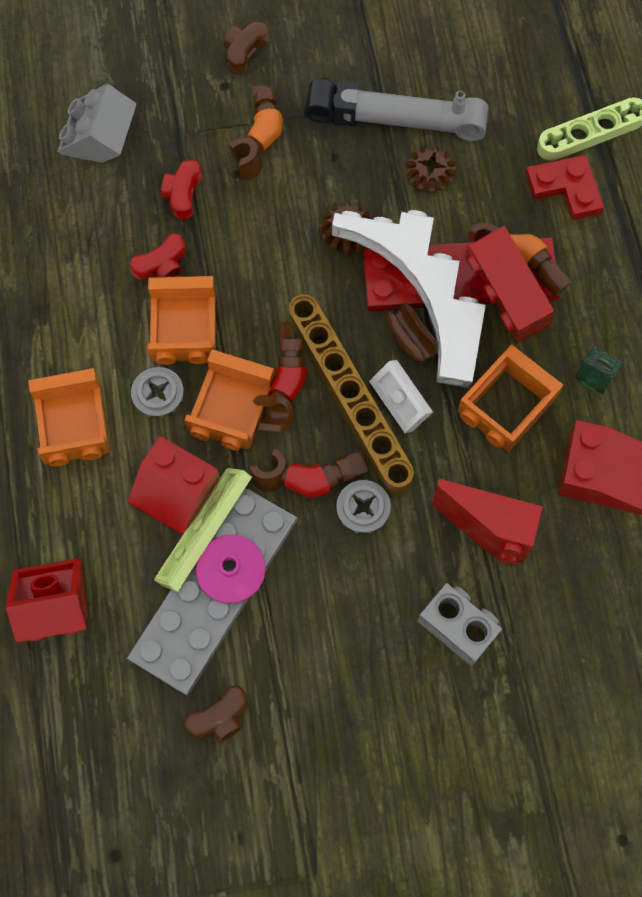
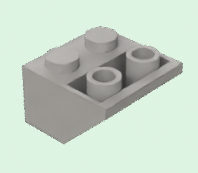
M108 83L96 90L92 89L87 95L79 99H74L68 108L69 118L67 124L59 135L61 142L57 152L61 155L101 163L119 156L137 103Z

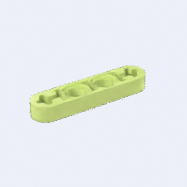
M628 98L545 130L539 137L537 145L538 154L545 160H558L640 128L642 126V99ZM609 119L613 122L614 127L604 129L599 125L598 121ZM575 129L583 130L587 137L581 140L576 139L572 136L571 131ZM550 141L552 145L546 146V143Z

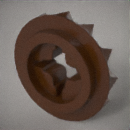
M437 145L433 149H427L423 146L420 151H413L411 158L407 161L406 172L408 179L415 187L424 191L434 192L442 190L454 179L456 172L455 160L451 159L448 151L443 152L439 150ZM431 161H434L435 169L428 176L427 166Z

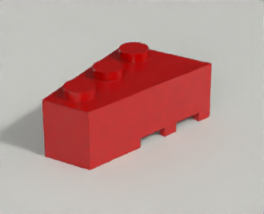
M503 226L470 244V257L467 258L469 266L476 276L481 275L486 284L483 286V289L492 304L496 303L501 313L499 317L506 330L511 332L516 343L519 344L550 327L554 309L506 227Z

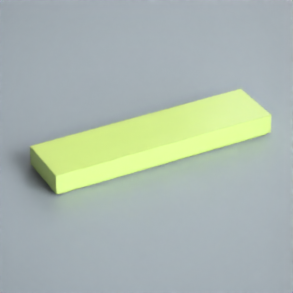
M232 468L225 470L156 575L154 581L165 588L176 592L179 591L252 476L244 470Z

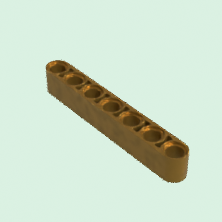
M302 294L296 296L289 305L290 322L297 338H303V348L381 486L387 494L393 497L404 496L412 486L414 470L317 301L309 295ZM303 311L311 313L306 318L297 316L298 313ZM317 337H322L327 340L323 344H315L312 342V340ZM335 363L341 365L342 368L338 371H330L326 367ZM347 390H353L358 395L355 398L349 399L343 397L342 393ZM362 417H368L374 423L370 426H362L357 420ZM382 444L387 446L390 451L382 455L376 453L373 447ZM399 472L406 477V480L402 483H395L390 480L389 475Z

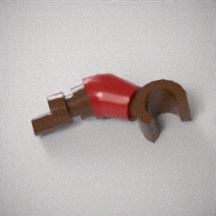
M279 322V350H283V356L279 357V366H276V374L269 389V395L261 394L253 400L256 406H265L266 408L264 420L258 423V430L281 433L286 431L293 419L291 403L305 386L307 366H303V356H299V350H303V338H291V322Z
M274 448L271 455L272 463L276 466V469L270 472H263L257 465L249 466L252 483L256 488L271 492L278 490L284 485L285 488L307 498L327 495L331 492V488L338 486V481L341 480L345 483L358 475L368 472L360 451L334 460V465L332 466L329 463L322 466L319 464L308 466L291 463L289 467L286 466L284 455Z

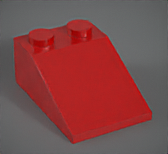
M576 420L569 433L557 495L642 515V442L610 427Z
M442 479L438 480L432 503L438 511L488 554L497 556L499 562L509 565H517V562L523 563L533 548L543 506Z

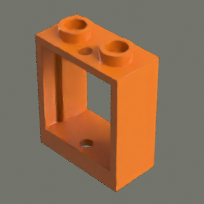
M511 344L460 400L457 412L460 413L461 419L472 428L477 427L485 433L487 440L493 446L499 449L503 448L509 453L558 398L564 385ZM505 371L541 399L511 434L475 406L479 399Z

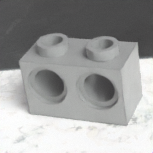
M446 583L419 615L418 622L472 667L498 636L502 628L497 625L499 620L490 611L484 608L480 611L470 603L471 597L458 586L452 588ZM442 604H451L455 607L457 616L452 619L444 618L439 613L438 607ZM470 626L479 627L484 633V640L480 642L470 640L466 634V629Z

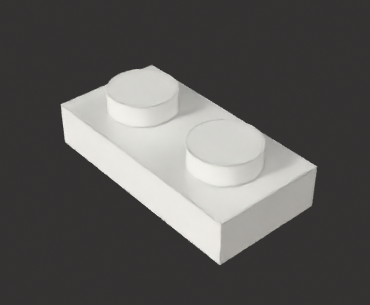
M397 360L389 361L369 381L404 433L414 431L433 413Z

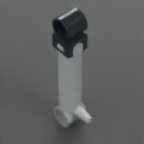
M317 79L309 84L304 113L308 119L318 123L330 122L334 118V125L355 127L356 121L456 133L463 140L478 141L486 135L489 106L482 99L465 98L463 91L456 92L453 101L362 91L358 83L338 81L337 87L331 81Z

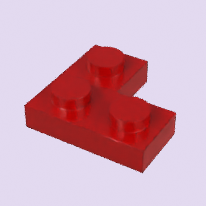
M586 155L526 168L525 175L533 200L563 194L572 220L602 214L604 205Z

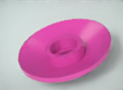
M224 535L212 540L196 563V576L200 587L210 598L221 603L233 604L249 599L259 590L265 577V561L260 549L251 540L239 535ZM231 560L236 563L233 571H225L223 569V565L227 561Z

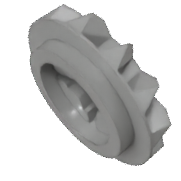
M153 367L143 371L136 377L132 384L131 397L137 410H140L148 417L159 416L163 418L165 414L175 412L176 407L180 402H183L184 387L179 376L172 370L164 367ZM150 385L158 390L166 388L163 391L165 401L163 399L160 400L158 397L150 399L153 396Z
M368 480L352 482L338 496L337 514L343 525L355 533L367 532L370 534L374 530L383 527L390 516V498L384 488L375 482ZM356 500H360L362 503L372 500L369 508L372 514L367 515L365 512L354 516L358 509Z

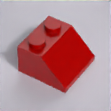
M159 436L140 465L127 502L183 535L219 481L220 476L217 468Z
M81 558L13 570L5 608L16 643L38 641L44 637L60 634L71 635L78 631L86 630L88 606Z

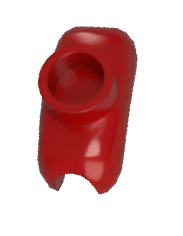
M196 160L183 161L179 165L176 174L165 173L162 182V198L170 199L171 212L175 217L182 220H187L194 213L192 207L193 192L196 185L202 179L201 166Z
M173 233L169 234L165 241L153 251L134 256L130 262L132 275L142 281H148L149 278L177 277L182 271V267L178 262L183 259L186 252L182 236Z

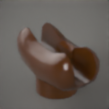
M253 21L243 29L233 25L228 30L223 45L228 48L226 51V63L232 72L236 74L243 72L246 69L249 58L259 48L268 44L269 27L266 23Z
M402 303L400 311L396 315L390 311L387 313V324L402 352L408 354L416 362H423L438 352L436 339L410 305Z
M230 686L221 699L203 711L189 713L184 721V727L192 737L200 740L213 734L218 743H222L237 734L243 728L238 717L248 707V698L243 688L240 686Z

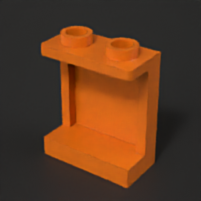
M213 276L149 278L148 290L151 296L150 343L147 344V351L151 362L161 365H171L175 361H189L193 364L206 363L211 349L216 350V288Z
M211 349L207 360L209 370L191 415L187 414L184 420L187 431L190 432L191 436L199 440L208 441L211 438L220 441L221 445L228 449L239 451L242 448L249 451L258 429V423H260L265 410V406H256L253 400L261 394L269 395V389L275 377L274 368Z
M94 368L28 380L29 392L34 398L40 441V448H37L38 456L45 465L63 466L68 464L69 460L79 458L95 460L102 457V454L111 453L101 384Z

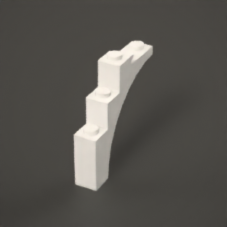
M411 210L408 213L401 212L399 224H394L391 219L385 217H375L372 220L361 218L360 214L351 211H344L342 214L335 213L332 224L333 236L357 242L379 253L403 273L421 297L428 310L438 343L436 382L469 388L473 382L486 305L478 304V300L471 297H459L458 300L453 299L460 261L452 260L450 255L436 253L433 256L427 255L434 218L427 217V214L422 211Z

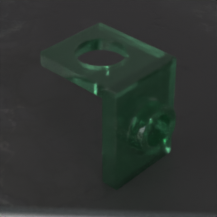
M594 347L590 355L586 356L575 378L588 388L596 390L603 395L623 363L601 349ZM596 360L607 362L610 369L596 362Z

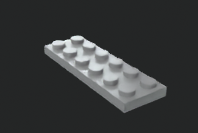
M245 488L212 540L224 535H239L251 540L263 554L267 570L296 524L297 517ZM231 560L223 565L225 571H233L236 567V563ZM195 564L179 591L171 590L127 659L188 696L248 599L233 604L213 600L200 587L196 576Z

